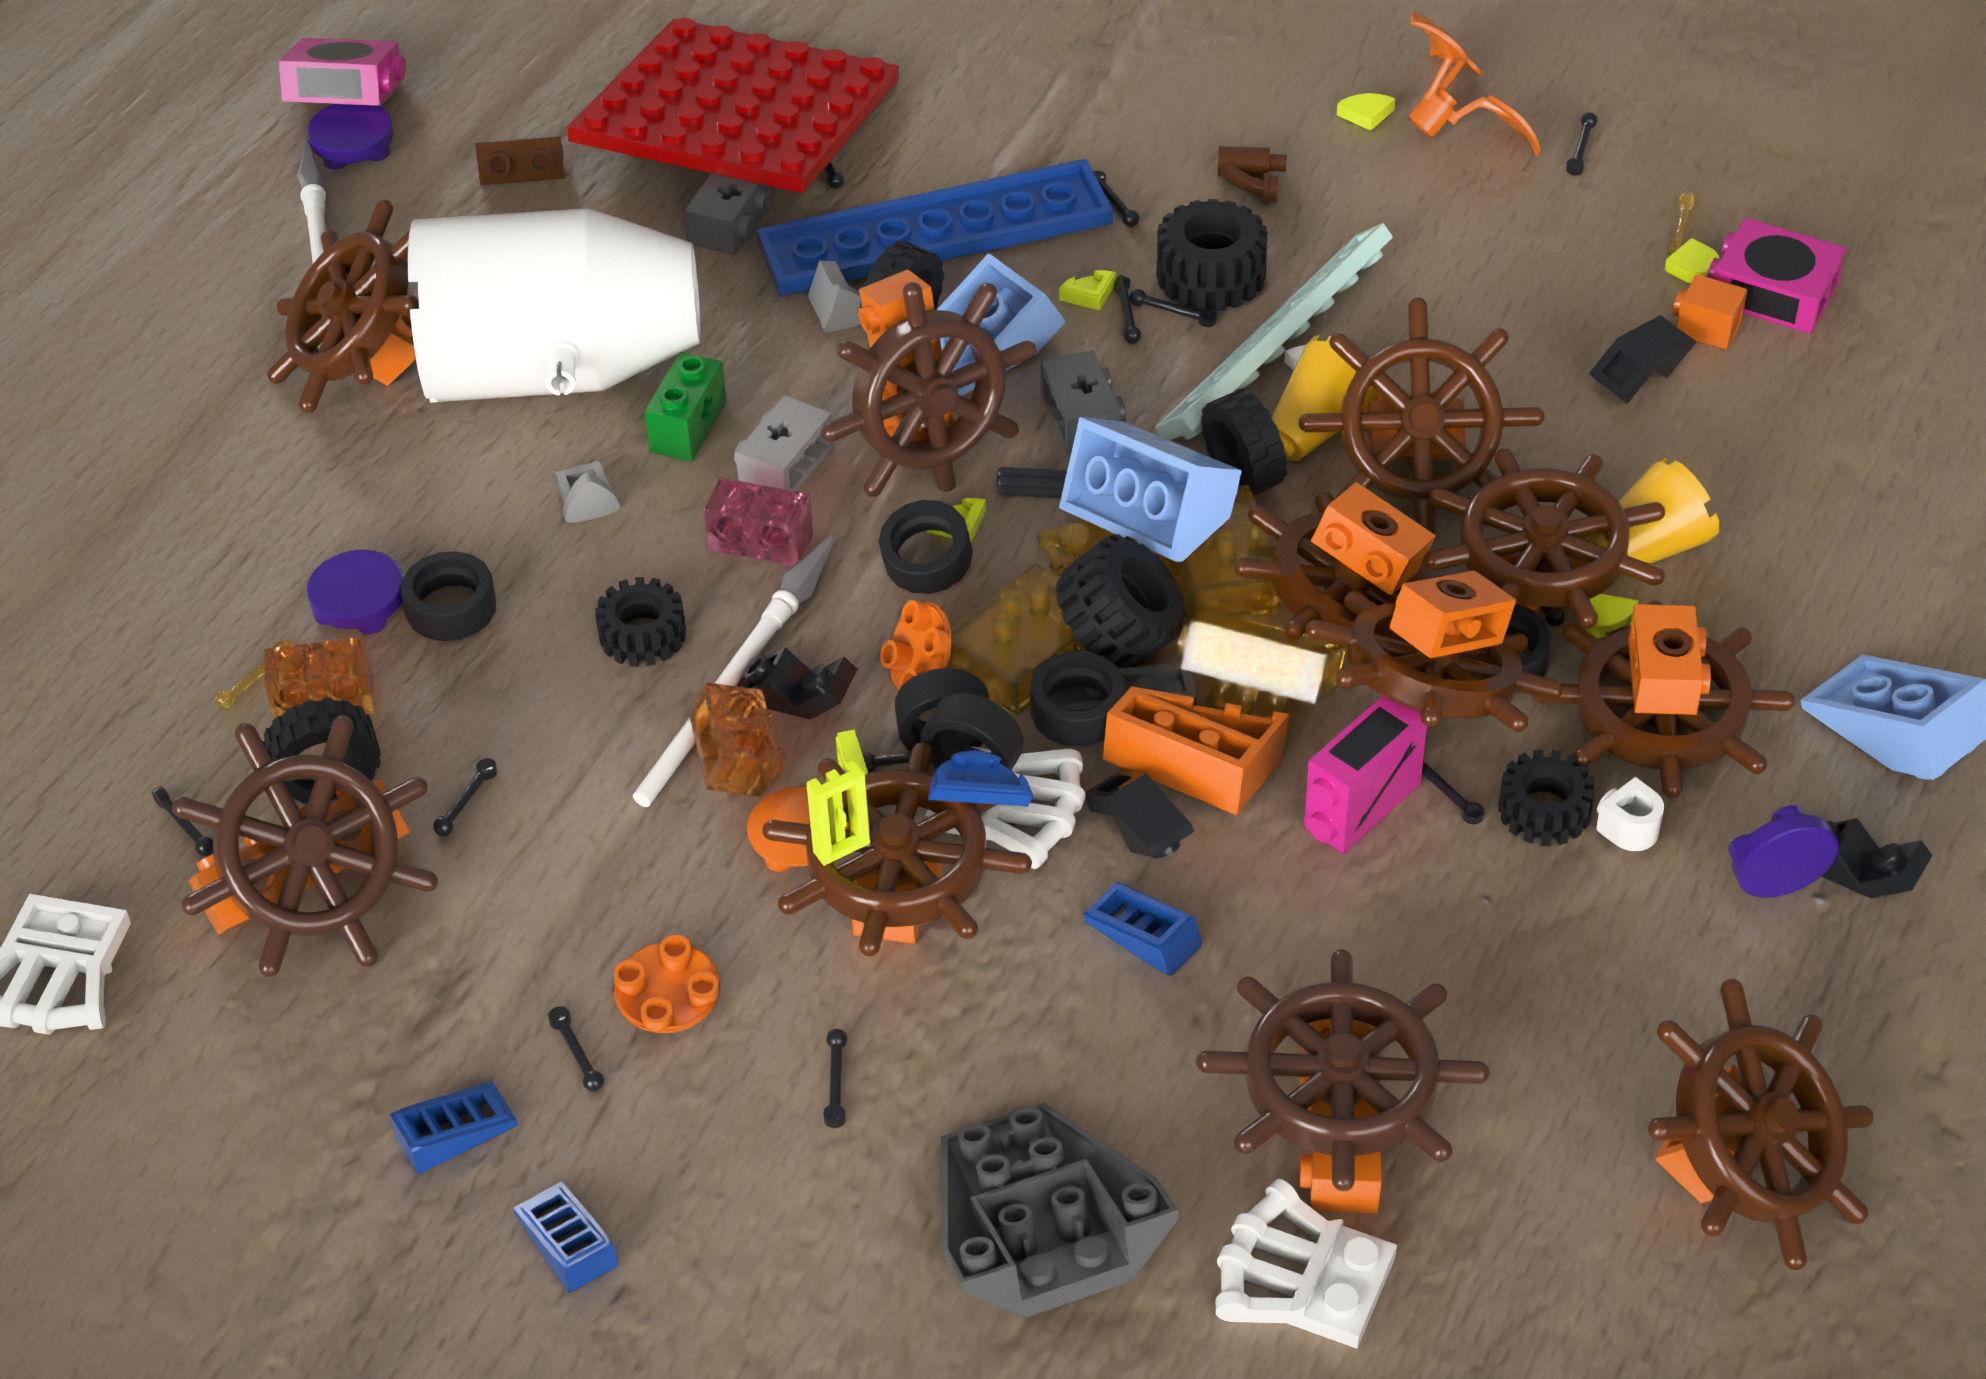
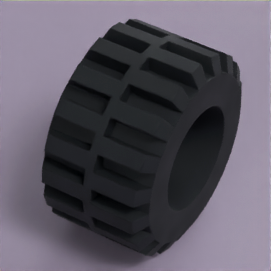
M1208 199L1205 202L1196 200L1191 201L1188 206L1180 205L1174 208V213H1167L1163 217V223L1159 224L1157 230L1156 277H1158V285L1161 289L1166 290V296L1171 300L1179 299L1180 305L1185 307L1195 306L1196 310L1210 308L1215 309V311L1225 310V307L1228 306L1233 308L1241 306L1243 300L1251 301L1256 297V291L1262 290L1264 279H1266L1268 232L1266 226L1262 225L1263 220L1259 215L1252 214V210L1246 206L1238 207L1236 202L1228 200L1226 202H1219L1218 199Z
M1114 534L1110 537H1105L1065 568L1060 574V579L1057 581L1056 589L1059 595L1056 597L1058 606L1063 611L1062 617L1072 630V635L1077 641L1082 643L1086 651L1106 657L1118 668L1140 666L1179 637L1187 624L1184 619L1187 617V608L1183 603L1184 596L1172 572L1167 569L1165 563L1158 556L1152 553L1150 548L1143 543L1141 545L1138 544L1134 538L1128 536L1123 538L1120 534Z

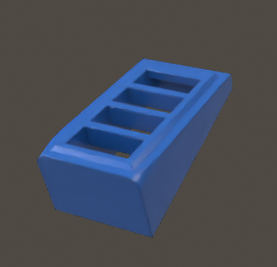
M1115 882L1083 913L1086 923L1152 967L1170 976L1175 974L1202 944L1195 916L1118 882ZM1124 905L1128 907L1118 918L1113 917ZM1142 916V918L1134 926H1132Z
M493 1081L413 1104L389 1114L395 1138L418 1175L518 1126L517 1119ZM488 1103L495 1116L484 1118L478 1107ZM468 1113L473 1122L463 1124L459 1116ZM449 1122L452 1128L443 1131L440 1126ZM428 1131L431 1133V1135L421 1137L422 1134Z
M563 1182L513 1208L514 1215L568 1293L575 1291L619 1266L615 1245L603 1228ZM559 1202L562 1205L539 1219L535 1217V1215ZM567 1215L571 1218L549 1231L545 1229V1227ZM579 1229L580 1232L558 1244L555 1241L573 1230ZM586 1241L589 1245L567 1256L566 1252Z

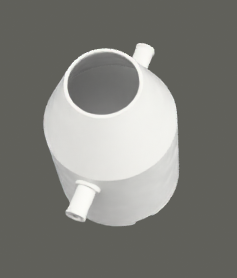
M590 208L414 219L411 223L408 242V282H418L420 308L410 309L419 377L426 399L430 398V402L552 394L567 395L569 393L604 391L701 342L698 279L694 246L691 242Z

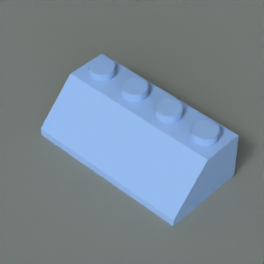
M1079 417L1059 509L1114 534H1120L1123 538L1126 536L1134 538L1138 544L1141 545L1143 543L1151 551L1173 561L1182 562L1231 517L1242 470L1123 421Z

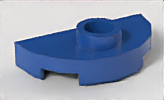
M973 750L957 752L953 754L950 760L940 765L929 783L928 800L1028 807L1033 798V793L1027 779L1022 774L1018 778L1011 769L1000 764L1002 758L994 754Z

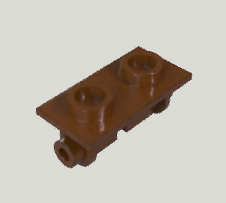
M560 136L475 143L480 185L565 179L563 166L564 151Z

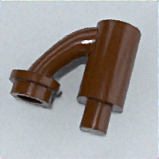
M1219 146L1218 176H1223L1230 184L1239 189L1263 197V205H1268V202H1277L1278 176H1269V171L1286 172L1287 154H1270V148Z

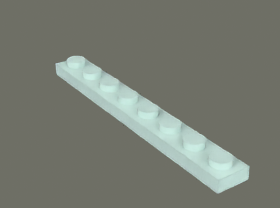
M1382 223L1355 235L1154 427L1159 436L1169 441L1183 436L1185 440H1189L1202 432L1201 417L1203 413L1201 411L1206 406L1205 404L1252 383L1260 375L1257 371L1260 365H1266L1278 358L1285 351L1282 344L1286 340L1290 341L1305 332L1310 327L1307 320L1311 316H1317L1331 307L1335 302L1332 296L1336 292L1340 293L1352 286L1359 279L1356 273L1360 269L1363 270L1371 266L1383 256L1380 249L1393 238L1385 224Z

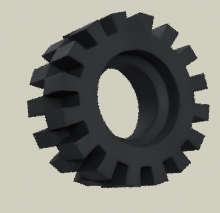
M635 577L636 584L630 586L626 579L619 582L620 590L617 591L611 586L606 590V597L600 596L597 601L598 608H595V615L601 647H604V653L608 657L614 654L615 661L623 664L625 659L629 658L630 666L638 667L639 660L646 659L647 666L655 665L654 657L657 656L664 662L670 658V650L677 653L681 648V641L685 642L686 624L681 596L678 591L674 593L673 586L669 583L661 587L660 579L652 578L649 584H645L644 577ZM637 618L656 619L652 623L642 626L626 624Z
M1543 749L1534 750L1533 759H1530L1525 752L1518 756L1517 763L1511 761L1507 765L1506 772H1503L1498 812H1501L1500 819L1503 825L1510 823L1509 832L1514 836H1517L1521 831L1525 832L1523 841L1531 844L1534 837L1542 838L1541 846H1550L1551 838H1556L1558 844L1562 845L1568 842L1569 835L1574 839L1581 835L1582 828L1586 829L1589 825L1595 794V782L1593 776L1588 777L1589 769L1584 764L1576 768L1577 758L1569 755L1565 761L1560 760L1561 752L1552 750L1551 757H1544ZM1542 791L1550 792L1560 796L1565 801L1554 804L1542 803L1531 798L1529 794Z

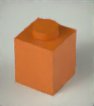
M1696 274L1688 289H1680L1676 296L1672 314L1678 316L1677 328L1695 341L1727 350L1742 322L1748 289Z

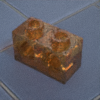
M364 636L264 649L265 688L274 719L286 713V710L293 706H300L310 700L320 701L323 698H333L336 701L343 699L350 701L354 706L359 705L364 709L365 713L375 712L373 674Z
M707 682L689 716L706 789L763 797L773 777L775 778L779 775L783 762L782 751L777 747L773 733V716L767 710L763 691Z

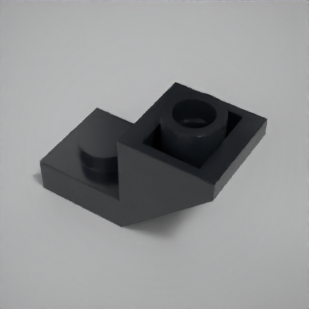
M1659 315L1618 337L1589 372V375L1628 404L1655 369L1668 378L1695 345L1696 341Z
M785 647L768 657L765 655L757 657L748 666L744 674L747 681L738 698L744 704L810 720L841 704L858 669L848 659L842 657L826 666L819 664L810 670Z
M1123 769L1085 792V800L1091 812L1114 817L1130 852L1150 856L1155 859L1162 858L1175 852L1181 846L1179 841L1195 832L1190 821L1147 773Z
M1858 818L1836 823L1827 821L1838 840L1839 851L1832 866L1821 877L1868 898H1876L1913 890L1933 855L1922 840L1900 845L1891 843L1879 848Z

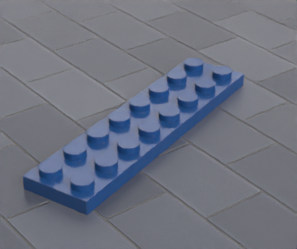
M1081 159L758 228L756 230L758 244L779 296L810 290L819 260L836 261L847 282L868 277L877 258L885 252L889 245L892 246L897 241H906L933 252L939 256V260L943 261L1113 224V209L1087 159Z

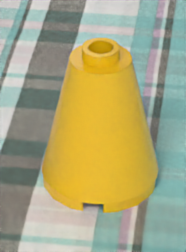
M1320 335L1314 336L1306 344L1271 416L1283 441L1287 461H1300L1338 433L1304 432L1298 424L1300 417L1307 413H1340L1345 391L1356 374V371L1330 347L1329 340L1331 336L1326 341H1318ZM1372 386L1369 387L1365 395L1361 412H1366L1365 407L1370 401H1377V394L1379 393Z
M1661 458L1652 464L1619 500L1623 509L1652 502H1659L1665 507L1666 513L1662 520L1630 527L1628 556L1650 564L1708 543L1719 533L1717 513L1709 518L1703 505L1711 500L1704 487L1680 462L1675 460L1669 465L1666 464L1667 458ZM1604 533L1585 537L1586 541L1605 548L1608 545Z

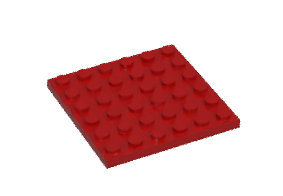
M674 18L567 126L568 142L804 193L899 80V65L885 63L882 59L876 57L861 58L846 55L844 51L838 49L823 50L808 47L806 43L800 41L784 42L775 40L766 34L737 32L728 26L713 27L699 24L690 18Z

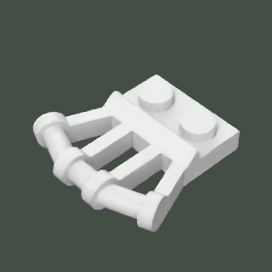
M973 747L984 752L992 753L989 749ZM1060 749L1020 755L1012 769L1014 774L1018 778L1022 774L1027 779L1033 793L1032 800L1054 803L1055 807L1030 803L1028 807L996 805L981 813L986 831V841L991 840L1010 851L1026 853L1032 860L1031 868L1037 869L1048 859L1047 852L1061 838L1069 837L1072 834L1076 822L1073 815L1082 808L1086 797L1084 790L1081 788L1079 776L1083 771V760L1081 754L1074 749ZM1046 774H1055L1056 776L1059 777V780H1053V779H1047V778H1041V777H1035V776H1037V775H1046ZM928 810L925 815L926 819L936 813ZM1007 823L1042 829L1032 837ZM956 828L945 832L960 835Z
M29 894L5 941L0 947V979L21 962L4 996L0 995V1026L15 1029L22 1024L32 1026L36 1033L48 1035L52 1034L55 1029L88 1025L90 1030L105 1028L104 978L106 974L112 972L111 963L131 925L127 910ZM44 966L56 968L38 1004H25ZM78 972L86 973L85 1004L61 1007Z
M1276 1179L1266 1188V1196L1249 1212L1237 1215L1231 1229L1234 1238L1231 1244L1223 1246L1219 1254L1217 1264L1221 1269V1293L1215 1300L1216 1315L1220 1319L1230 1322L1287 1323L1358 1348L1396 1258L1397 1244L1343 1226L1344 1220L1342 1219L1326 1220L1299 1199L1297 1192L1288 1182ZM1282 1214L1317 1243L1268 1227V1225ZM1255 1247L1307 1267L1304 1274L1301 1275L1253 1258L1251 1255L1252 1250ZM1244 1280L1293 1298L1249 1297L1244 1293Z

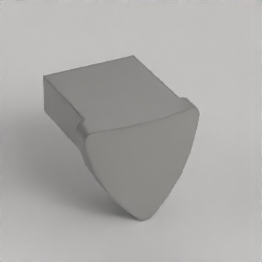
M819 260L808 298L821 321L824 332L828 333L860 325L858 311L861 299L859 291L848 286L836 261Z
M600 461L555 472L556 484L564 503L563 515L567 523L599 518L620 509V503L616 494L609 486Z

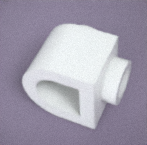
M1634 777L1619 790L1613 788L1602 797L1597 806V813L1599 815L1596 830L1622 849L1629 851L1646 850L1652 847L1658 840L1664 811L1663 800L1657 792Z

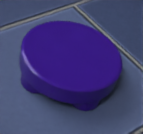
M332 104L315 114L310 120L307 129L309 142L314 153L323 158L325 167L329 169H342L348 163H357L368 159L380 161L390 154L389 144L393 138L391 117L380 105Z
M351 550L328 558L313 571L307 584V593L314 619L322 625H330L342 629H358L364 634L378 633L386 626V619L394 614L403 602L401 583L404 577L401 567L390 556L373 550Z
M1797 805L1780 808L1773 814L1771 822L1759 827L1751 834L1735 838L1728 846V852L1732 858V870L1739 885L1746 893L1762 898L1787 895L1810 885L1832 866L1839 851L1838 840L1830 825L1818 816L1804 814Z

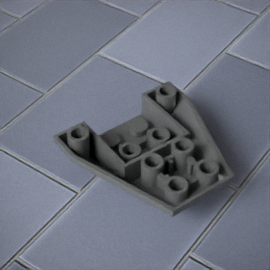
M1045 1103L1020 1108L1011 1114L981 1124L968 1125L959 1131L941 1136L942 1252L944 1260L963 1293L1020 1317L1027 1318L1132 1282L1179 1219L1178 1209L1155 1176Z

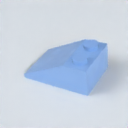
M989 253L937 309L964 315L979 287L984 283L993 284L997 289V296L979 327L989 334L1000 351L1023 341H1031L1036 346L1037 354L1066 322L1046 294ZM950 337L940 338L942 351ZM967 345L953 371L975 362L969 345ZM1017 365L1005 369V372ZM976 382L957 389L958 394L963 396L974 390Z
M1862 654L1800 700L1803 710L1892 771L1914 775L1918 779L1934 780L1941 776L1945 770L1966 754L1975 750L1976 746L1986 740V679Z

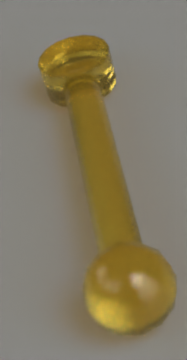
M1684 193L1678 199L1681 209L1674 240L1668 244L1667 254L1669 256L1684 245L1682 241L1689 209L1693 208L1695 204V198L1690 193Z
M286 640L275 643L273 653L231 689L222 690L216 695V704L222 709L231 708L235 703V697L279 660L285 661L293 656L292 644Z

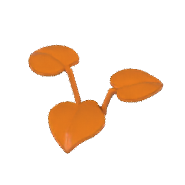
M1414 11L1410 15V25L1421 27L1428 35L1431 44L1430 56L1445 60L1423 99L1407 116L1408 119L1423 133L1433 139L1447 121L1455 125L1461 117L1477 108L1483 107L1495 112L1504 122L1528 139L1537 157L1540 154V146L1531 126L1516 110L1490 94L1488 97L1482 96L1456 112L1453 110L1457 102L1446 90L1461 68L1465 67L1479 77L1482 72L1448 32L1435 25L1421 13ZM1454 62L1455 65L1444 79L1450 65Z

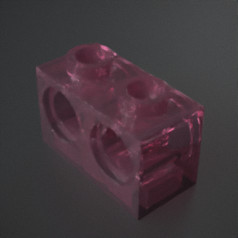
M720 477L704 509L709 550L794 566L802 560L813 536L810 494Z

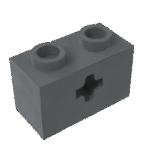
M711 173L684 210L688 242L693 243L694 246L736 255L744 241H749L752 238L755 225L761 216L769 213L773 203V191L767 185Z
M1093 350L1041 361V396L1067 454L1072 452L1079 417L1126 422L1124 402L1121 396H1114L1110 372L1106 366H1100Z

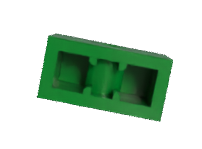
M682 352L679 353L644 411L650 452L693 461L727 402L722 361Z

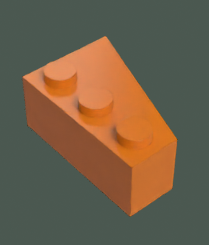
M1131 686L1107 713L1102 760L1126 770L1147 773L1155 782L1206 802L1216 808L1238 815L1282 762L1289 714L1273 711L1272 719L1241 714L1242 706L1226 703L1225 710L1194 705V697Z

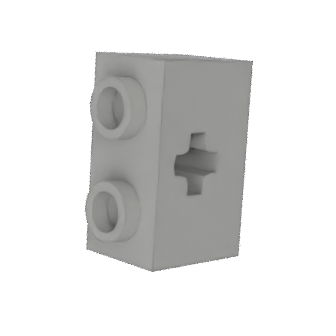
M784 395L772 410L765 412L760 424L753 432L739 442L734 454L739 485L787 503L834 447V441H826L821 434L822 427L832 422V413Z

